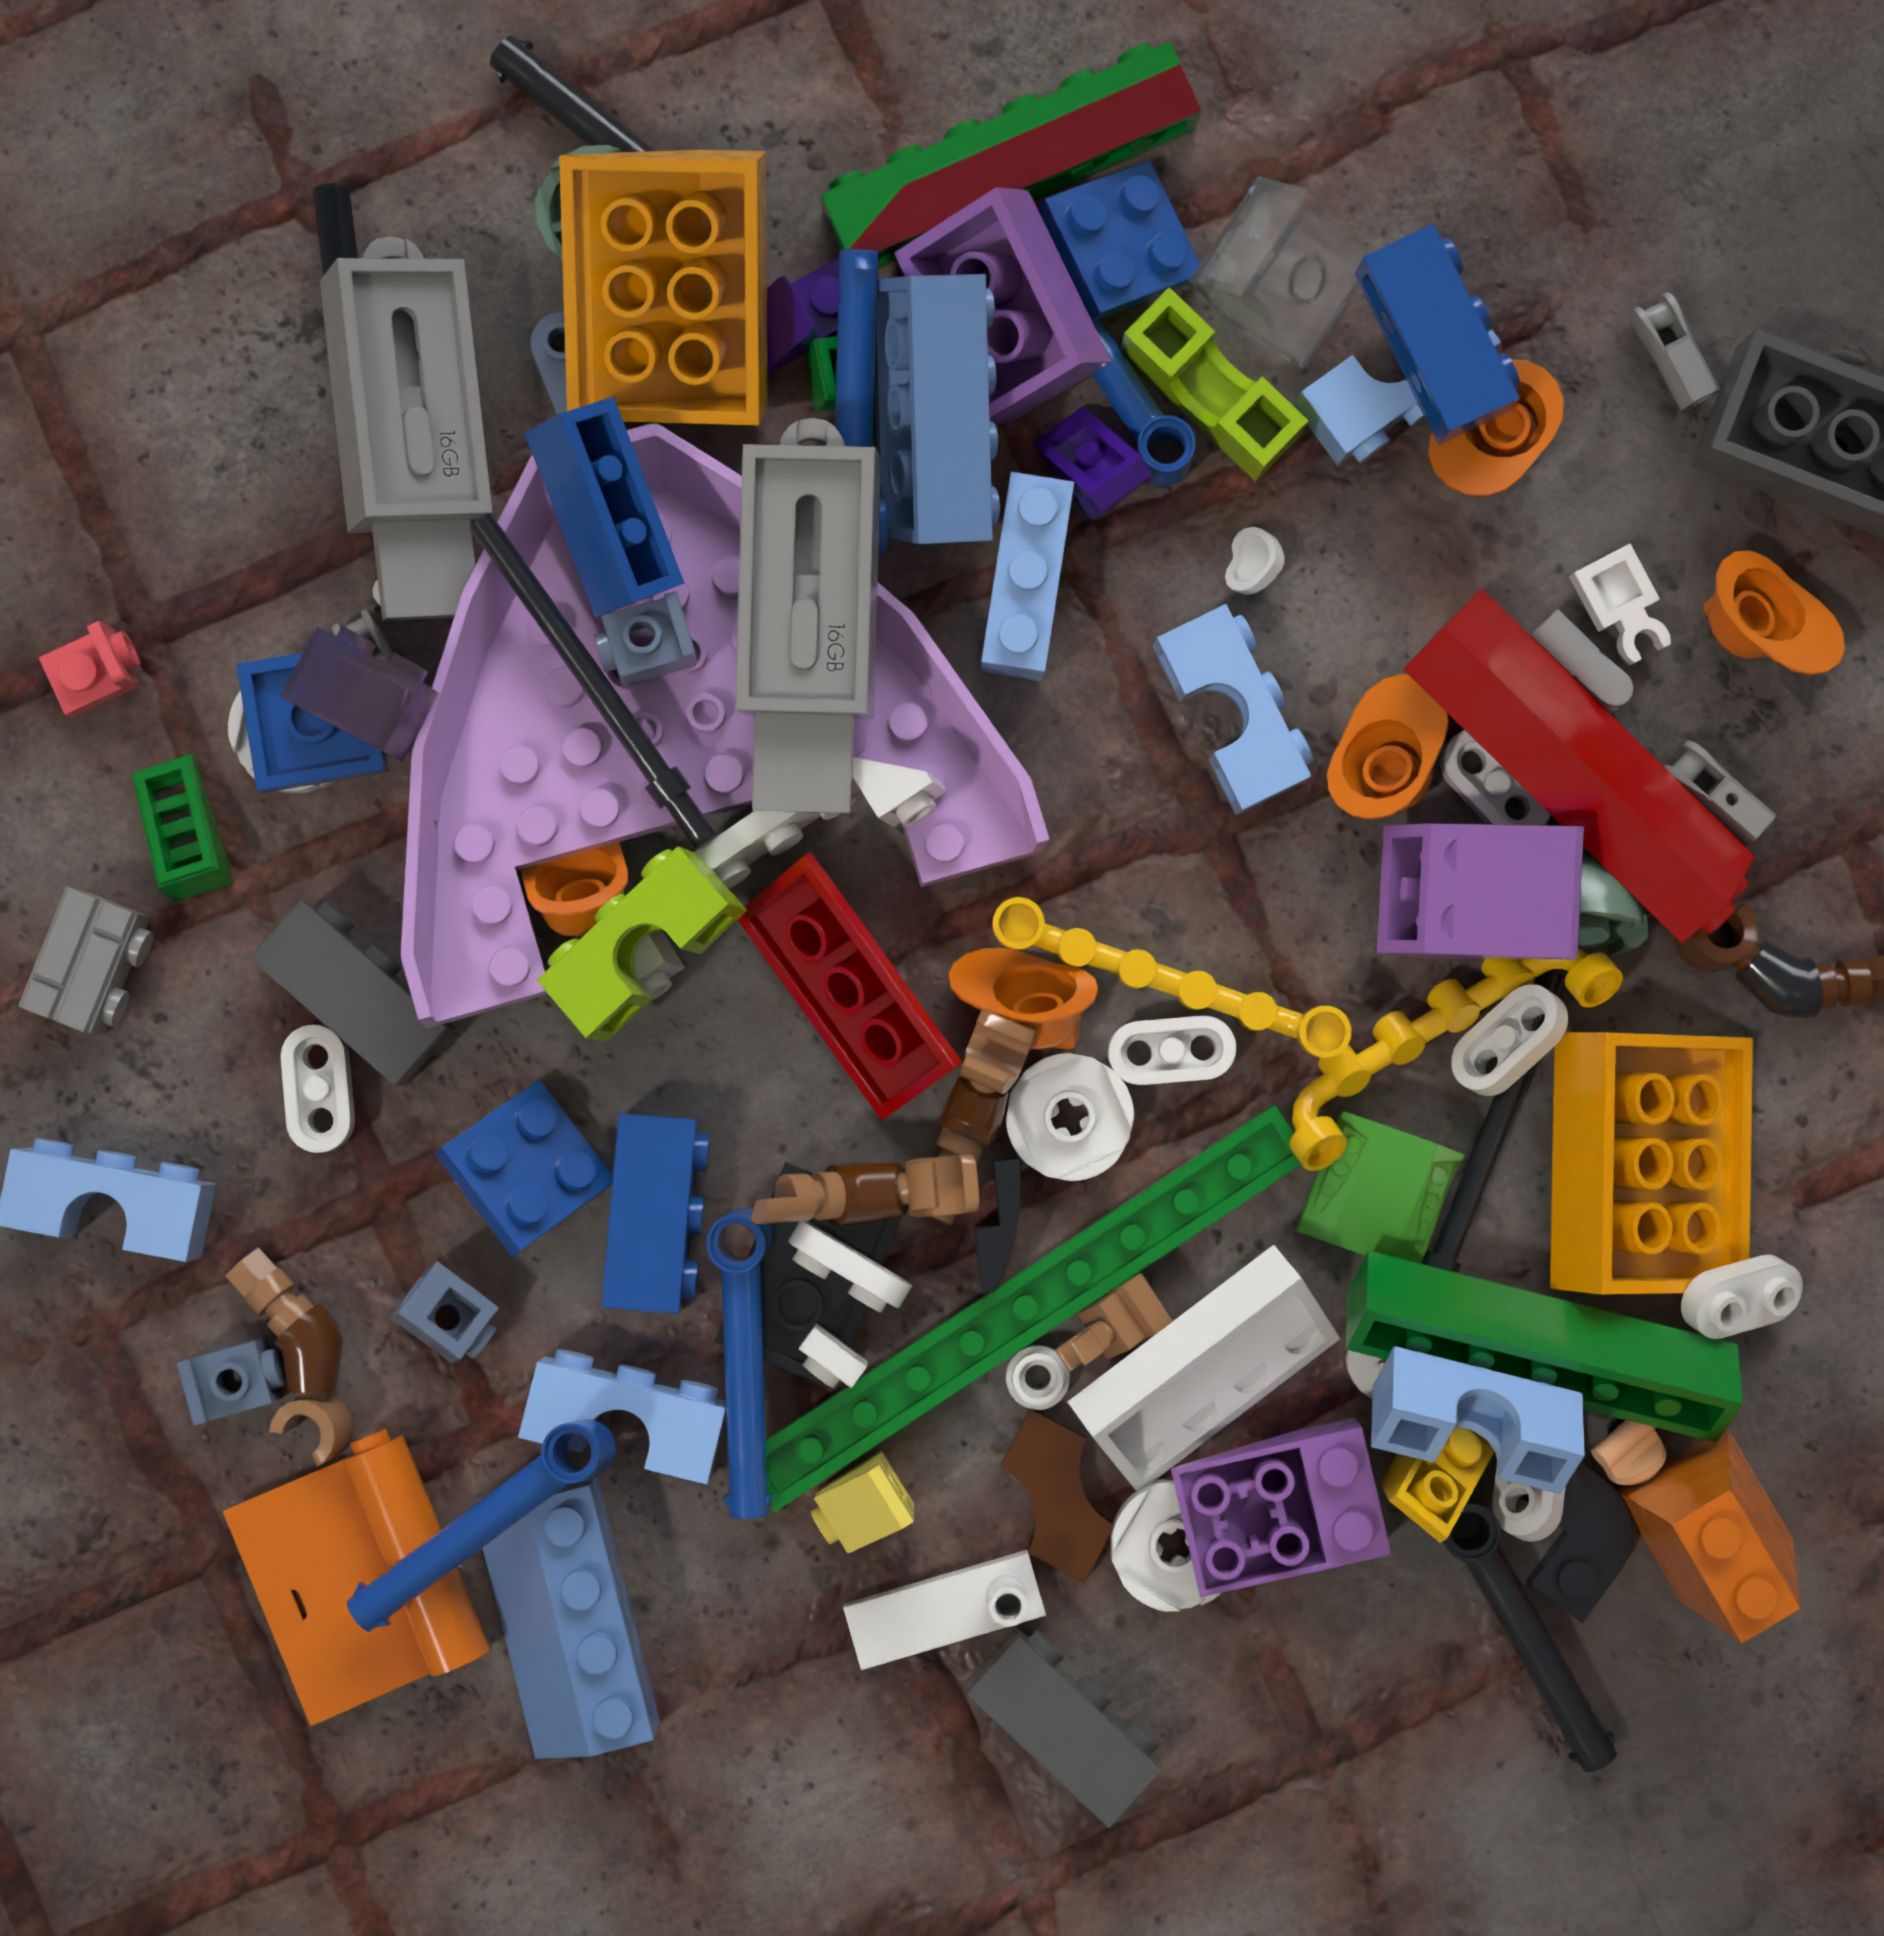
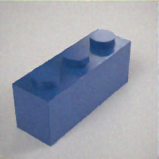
M1433 223L1364 256L1354 275L1438 445H1441L1507 413L1520 398L1516 391L1520 388V379L1512 360L1505 353L1498 355L1488 334L1492 329V325L1485 305L1477 295L1469 296L1459 274L1463 273V264L1454 243L1447 237L1441 239Z
M614 397L560 413L524 433L595 618L685 584Z
M619 1113L601 1307L679 1314L684 1310L685 1299L696 1300L699 1261L688 1260L690 1235H702L705 1197H694L696 1171L707 1172L710 1154V1133H700L701 1119Z

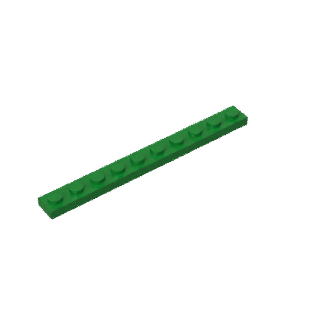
M1271 1105L998 1285L995 1292L986 1293L860 1376L852 1388L848 1385L766 1438L767 1460L765 1466L767 1470L768 1494L774 1493L769 1505L775 1513L1299 1167L1301 1163L1289 1145L1294 1132L1276 1105Z

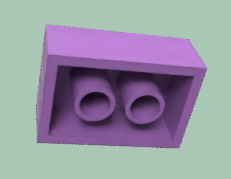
M996 187L894 253L905 276L986 274V288L991 290L995 305L993 324L990 328H987L988 355L993 357L996 366V386L994 392L989 394V418L994 424L1011 423L1112 362L1028 190Z

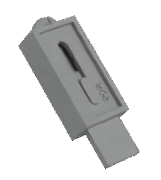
M390 236L377 238L368 245L360 258H337L320 280L347 532H373L382 621L454 618L462 591L475 568L470 526L482 516L493 513L464 259H424L417 246L408 239L403 240Z
M817 418L797 420L791 424L782 435L780 445L743 444L735 710L745 715H755L753 811L851 814L854 718H874L881 457L875 447L845 446V441L836 427L826 420ZM808 440H819L826 443L825 446H801L800 444Z

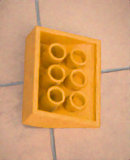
M678 150L560 155L567 411L614 397L623 422L759 425L767 412L766 151Z
M1565 1032L1562 1039L1554 1046L1550 1289L1601 1295L1684 1293L1690 1282L1699 1274L1750 1259L1753 1038Z

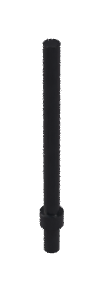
M488 513L476 520L470 526V529L649 782L645 789L659 809L664 807L668 809L694 848L709 840L716 833L687 793L692 787L678 767L675 766L670 769L494 516Z
M1547 971L1542 974L1538 985L1561 999L1565 989V977ZM1545 1014L1539 1015L1534 1020L1532 1025L1533 1031H1536L1542 1025ZM1534 1065L1507 1090L1494 1095L1433 1251L1426 1250L1421 1264L1459 1273L1462 1264L1457 1263L1456 1260Z

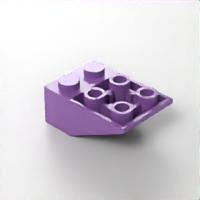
M1433 823L1384 825L1377 953L1428 959H1577L1584 827Z
M1355 1418L1288 1432L1171 1468L1200 1597L1392 1555L1363 1429Z

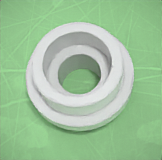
M1044 1345L1025 1347L1011 1358L1007 1366V1388L1014 1400L1026 1408L1033 1410L1050 1408L1064 1397L1069 1387L1070 1373L1056 1351ZM1034 1365H1042L1050 1373L1048 1383L1042 1388H1032L1025 1381L1027 1370Z

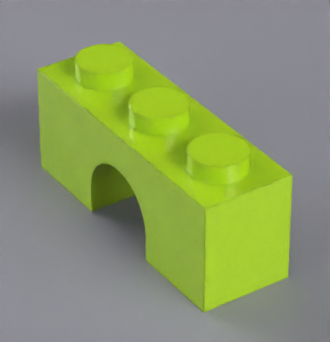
M1168 288L1124 333L1120 350L1149 381L1256 482L1300 437L1309 420L1263 376L1256 382L1237 370L1215 344V331L1173 290Z
M678 846L673 851L667 849L656 855L643 868L641 876L644 879L626 896L625 894H619L607 901L594 917L597 923L580 940L573 938L565 942L548 959L550 968L537 981L585 1038L608 1042L654 999L638 980L634 968L637 948L648 935L664 930L680 949L701 954L747 911L697 853Z

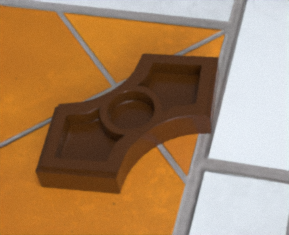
M1028 1409L1000 1463L1001 1467L1008 1470L1021 1482L1033 1505L1034 1528L1027 1551L1028 1554L1085 1583L1113 1529V1522L1091 1504L1082 1486L1080 1462L1087 1437L1037 1410Z

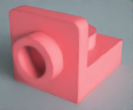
M97 621L87 626L90 634L39 657L66 716L73 718L141 686L133 668L140 665V660L134 645L123 630L116 633L112 627Z

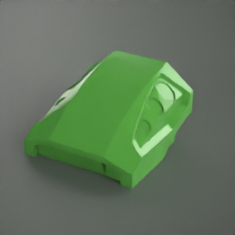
M1340 1111L1336 1124L1347 1138V1148L1334 1163L1326 1168L1315 1171L1295 1231L1365 1256L1368 1251L1421 1264L1445 1196L1457 1167L1462 1162L1465 1154L1378 1122Z

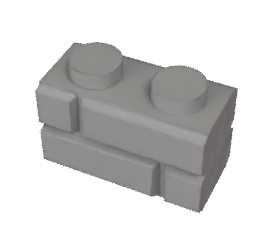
M66 886L18 1006L88 1034L104 1035L108 1025L116 1027L121 1021L129 1002V992L123 990V986L131 966L139 968L145 961L152 945L153 933L146 930L151 917L87 891Z

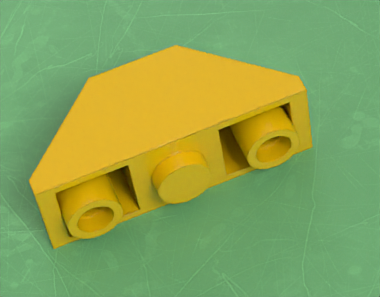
M1455 1427L1435 1463L1396 1453L1380 1484L1388 1500L1441 1543L1451 1533L1492 1457L1494 1449L1479 1434L1468 1429Z

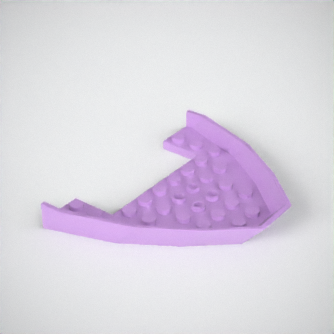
M658 423L627 430L685 584L618 610L660 599L666 593L677 591L694 646L696 666L621 687L617 670L604 673L593 637L595 634L605 632L602 617L595 618L532 455L498 520V524L670 769L677 766L692 787L687 793L703 816L707 818L752 805L755 715H745L735 710L742 476ZM485 549L462 591L412 749L401 960L418 1020L426 1029L548 994L537 981L545 973V969L518 878V870L678 826L666 807L659 809L645 789L649 782ZM878 583L874 718H854L853 757L926 771L940 780L947 792L933 800L936 808L928 816L913 825L903 826L920 886L925 887L1042 853L1050 839L1030 776L915 614ZM644 628L633 631L629 639L634 645L645 647L653 642L655 635L650 629Z

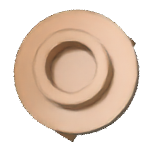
M1624 1420L1591 1450L1593 1457L1603 1467L1611 1481L1619 1485H1637L1651 1480L1657 1474L1666 1460L1667 1451L1662 1440L1654 1430L1656 1427Z

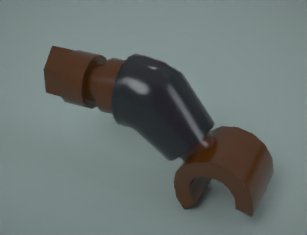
M1745 903L1738 906L1724 922L1731 935L1730 944L1727 949L1714 945L1701 928L1683 943L1675 938L1679 955L1689 966L1701 972L1712 973L1731 966L1735 967L1738 970L1735 979L1769 1012L1796 1018L1816 1017L1820 1009L1834 1008L1837 1000L1842 1006L1847 1007L1865 1005L1871 999L1884 998V956L1841 960L1833 968L1829 962L1815 963L1808 957L1796 958L1768 941H1763L1758 945L1756 944L1758 941V924L1754 913Z

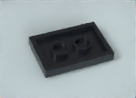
M785 1162L780 1176L805 1173L811 1176L814 1172ZM775 1189L771 1198H775ZM902 1216L867 1224L845 1226L831 1225L828 1220H817L814 1217L807 1222L822 1229L878 1264L883 1265ZM799 1222L770 1224L773 1232L772 1246L768 1254L760 1261L763 1362L832 1388L803 1366L808 1356L799 1350V1347L816 1323L848 1347H851L867 1305L848 1293L853 1282L833 1270L830 1271L826 1279H823L792 1260L798 1249L791 1245L788 1240ZM756 1238L748 1256L752 1255L756 1249ZM722 1321L714 1342L724 1346Z

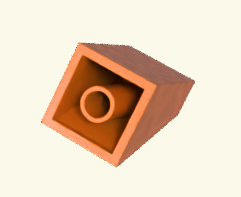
M1726 1428L1717 1443L1703 1439L1664 1462L1663 1466L1651 1480L1637 1485H1625L1617 1490L1628 1508L1630 1517L1680 1602L1741 1644L1801 1609L1793 1538L1728 1428Z

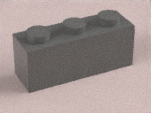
M300 900L250 956V959L394 1086H405L456 1028L448 1022L426 1029L418 1020L409 987L396 976L402 969V966L377 944L372 943L366 950L348 933L355 925L328 901L325 900L320 907H317L314 903Z
M1017 1625L965 1681L966 1695L1100 1821L1110 1828L1162 1772L1158 1757L1153 1753L1159 1744L1134 1719L1130 1718L1123 1725L1108 1711L1106 1707L1112 1702L1111 1698L1090 1677L1083 1674L1076 1681L1060 1666L1059 1663L1065 1657L1064 1654L1043 1633L1036 1630L1029 1636Z

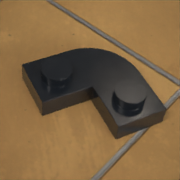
M1580 1462L1565 1487L1563 1514L1558 1525L1563 1530L1526 1581L1583 1623L1624 1567L1631 1550L1633 1531L1628 1508L1619 1493L1607 1481ZM1525 1494L1520 1497L1527 1503H1529L1528 1494Z

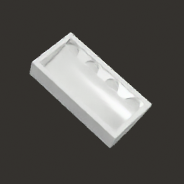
M1273 1245L1071 1398L1068 1404L1103 1451L1133 1488L1138 1491L1150 1485L1335 1344L1340 1340V1337L1301 1276Z

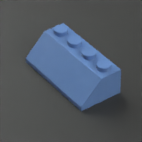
M986 274L904 276L878 279L875 301L877 314L874 379L877 452L881 457L880 499L885 501L888 514L887 539L915 544L993 540L992 525H996L998 522L1000 503L996 488L991 486V460H994L997 455L998 434L994 422L990 421L989 394H992L995 390L996 366L993 357L988 355L987 328H990L993 324L995 305L991 290L986 288Z
M595 1477L577 1483H569L482 1548L535 1759L591 1757L652 1741L661 1724L599 1478Z

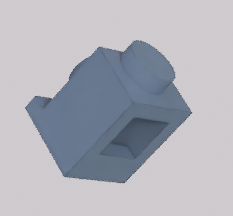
M677 591L666 593L660 599L601 615L605 632L593 635L604 673L617 670L621 687L696 666L694 646ZM644 628L650 629L655 635L650 645L638 647L630 641L629 638L633 631Z
M436 1261L425 1269L389 1317V1320L397 1326L401 1325L449 1362L454 1363L461 1360L464 1354L474 1359L482 1351L496 1331V1328L489 1323V1320L499 1307ZM440 1307H447L455 1313L456 1324L452 1330H443L437 1326L435 1313Z
M266 1337L191 1357L177 1363L193 1426L282 1399L280 1387L286 1385L281 1355L276 1348L269 1350ZM227 1369L235 1370L241 1376L242 1385L238 1392L227 1390L223 1375Z

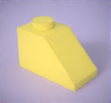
M882 1450L877 1451L815 1491L814 1499L818 1507L811 1511V1515L817 1527L830 1545L840 1540L847 1554L895 1533L914 1522V1502Z

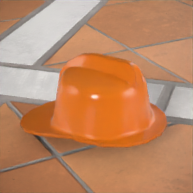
M1512 360L1520 379V388L1516 390L1520 398L1507 413L1441 445H1438L1433 433H1431L1428 456L1434 473L1448 488L1468 496H1490L1505 491L1523 477L1551 443L1563 421L1564 399L1558 382L1543 367L1527 360Z
M1751 550L1735 551L1721 561L1716 572V591L1704 603L1703 609L1708 616V622L1713 635L1723 648L1732 655L1743 659L1770 657L1793 672L1810 676L1828 673L1841 662L1845 651L1844 634L1835 616L1817 598L1793 581L1778 565L1768 557Z
M1399 674L1384 678L1366 691L1355 707L1341 741L1333 753L1327 770L1328 790L1337 806L1353 817L1373 820L1389 817L1397 812H1403L1416 805L1429 789L1433 777L1432 768L1444 744L1449 718L1448 713L1409 675Z
M619 842L520 870L528 901L535 910L541 913L547 925L554 932L564 936H584L597 923L594 920L597 911L611 898L619 894H625V887L628 884V869Z
M983 948L966 953L953 963L948 974L951 990L960 1000L977 1009H986L1036 1030L1030 1049L1038 1050L1050 1047L1066 1050L1073 1049L1079 1040L1082 1012L1094 1003L1099 992L1096 979L1083 969L1057 964L1025 952L1007 948Z

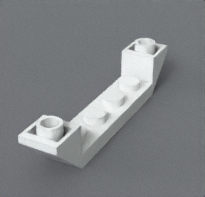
M853 757L852 805L856 801L854 794L861 790L877 817L893 827L899 823L906 827L919 822L936 808L933 800L947 792L941 781L926 771ZM754 811L694 853H697L729 889L750 874L751 870L748 865L768 852L773 856L793 847L803 837L801 830L822 816L824 820H828L841 813ZM662 930L648 935L640 943L635 953L634 968L637 978L654 999L665 993L672 986L669 978L685 968Z

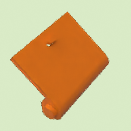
M386 1428L350 1443L354 1455L222 1511L310 1727L429 1674L434 1677L455 1670L482 1657L491 1650L458 1567L388 1619L391 1622L389 1626L377 1627L367 1632L356 1623L348 1610L347 1600L353 1596L360 1582L368 1585L441 1530L404 1436L400 1435L390 1439Z

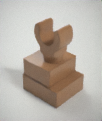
M1140 1273L1129 1278L1079 1312L1078 1316L1086 1328L1060 1345L1055 1351L1070 1372L1081 1363L1085 1366L1102 1353L1106 1359H1110L1127 1352L1141 1341L1156 1335L1173 1321Z

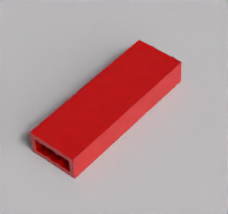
M1482 588L1403 668L1422 689L1562 826L1584 827L1583 847L1681 943L1685 942L1700 928L1707 935L1712 933L1735 911L1736 907L1732 902L1749 885L1744 876L1755 855Z

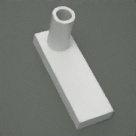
M1027 1550L844 1603L843 1606L861 1670L1046 1616Z

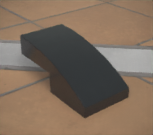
M1018 1157L992 1160L999 1223L974 1226L981 1293L995 1292L1012 1251L1020 1210L1021 1176L1020 1159Z

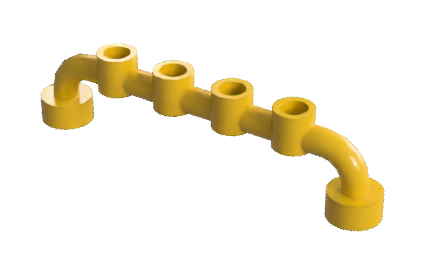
M1015 897L1004 901L997 908L993 916V933L996 939L1006 948L1024 950L1035 946L1058 954L1059 959L1065 965L1076 968L1089 965L1117 975L1119 981L1128 988L1139 989L1148 986L1177 996L1178 1001L1185 1008L1199 1010L1208 1007L1236 1017L1239 1024L1247 1030L1259 1031L1270 1029L1296 1038L1302 1049L1314 1057L1328 1058L1336 1056L1350 1042L1352 1031L1347 1016L1335 1007L1318 1006L1301 1014L1276 1005L1274 999L1266 993L1254 992L1244 994L1216 984L1213 977L1204 971L1185 973L1157 963L1147 951L1136 949L1126 952L1097 942L1093 935L1085 929L1073 928L1068 931L1045 923L1044 915L1039 906L1027 898Z
M1578 948L1577 959H1485L1482 963L1481 971L1486 978L1466 990L1457 979L1442 981L1430 991L1427 997V1003L1431 1007V1011L1412 1022L1402 1011L1391 1012L1375 1024L1372 1033L1378 1042L1356 1054L1348 1044L1340 1054L1319 1059L1318 1067L1323 1075L1307 1085L1299 1093L1293 1105L1292 1123L1296 1132L1290 1140V1149L1304 1169L1308 1171L1321 1170L1334 1163L1346 1150L1348 1141L1331 1117H1318L1320 1108L1326 1102L1338 1095L1340 1097H1350L1359 1093L1367 1086L1373 1074L1392 1063L1404 1065L1413 1061L1422 1053L1425 1043L1447 1030L1456 1033L1467 1029L1477 1020L1481 1010L1501 998L1504 999L1513 990L1521 986L1533 985L1535 978L1552 969L1569 971L1565 978L1566 988L1581 1006L1590 1008L1602 1004L1617 992L1623 981L1622 972L1605 953L1598 952L1588 955Z

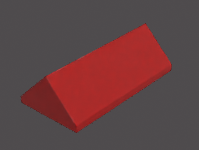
M812 852L800 858L744 906L747 911L738 919V922L881 1121L963 1063Z

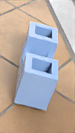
M1491 329L1488 334L1495 348H1497L1501 341ZM1351 355L1301 391L1294 404V407L1309 420L1307 425L1337 466L1353 455L1359 463L1369 459L1391 441L1385 432L1403 419L1412 427L1425 418L1406 379L1396 383L1377 381L1365 372L1354 355Z
M1015 472L1010 474L980 672L1043 681L1074 488L1073 481Z
M1224 604L1156 638L1152 647L1180 703L1203 692H1219L1231 698L1241 712L1242 730L1238 740L1214 752L1208 759L1235 815L1300 785L1311 777L1307 765L1314 762L1311 750L1298 728L1289 732L1279 711V708L1285 706L1281 689L1271 672L1268 671L1261 675L1250 653L1257 649V644L1247 621L1241 614L1233 618L1227 604Z
M35 1138L33 1148H15L10 1150L0 1198L1 1227L58 1238L76 1235L83 1207L91 1197L97 1193H104L113 1197L121 1205L126 1216L127 1228L122 1250L183 1262L202 1258L216 1183L197 1180L198 1168L161 1162L159 1172L135 1168L136 1156L98 1150L96 1160L72 1156L73 1144L43 1138Z
M1396 1346L1393 1347L1373 1384L1371 1447L1435 1463L1454 1428L1460 1427L1479 1434L1492 1446L1497 1457L1498 1479L1561 1494L1585 1456L1583 1397L1580 1392Z
M563 1349L556 1350L555 1358L544 1356L537 1361L518 1438L543 1444L547 1434L561 1424L580 1420L595 1421L600 1414L606 1411L625 1410L640 1418L649 1433L650 1445L644 1469L708 1484L713 1473L726 1420V1401L717 1399L718 1388L689 1380H681L679 1389L654 1383L656 1378L655 1372L629 1365H619L617 1374L592 1368L593 1357ZM575 1433L568 1441L567 1450L582 1453L589 1442L582 1435Z

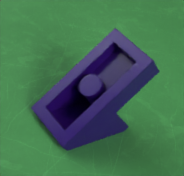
M840 256L791 284L787 277L783 275L767 288V376L805 355L813 339L837 336L838 305L840 302Z
M1083 406L1032 443L1057 479L1074 482L1072 498L1091 520L1097 519L1119 501L1125 499L1139 484L1152 475L1142 456Z

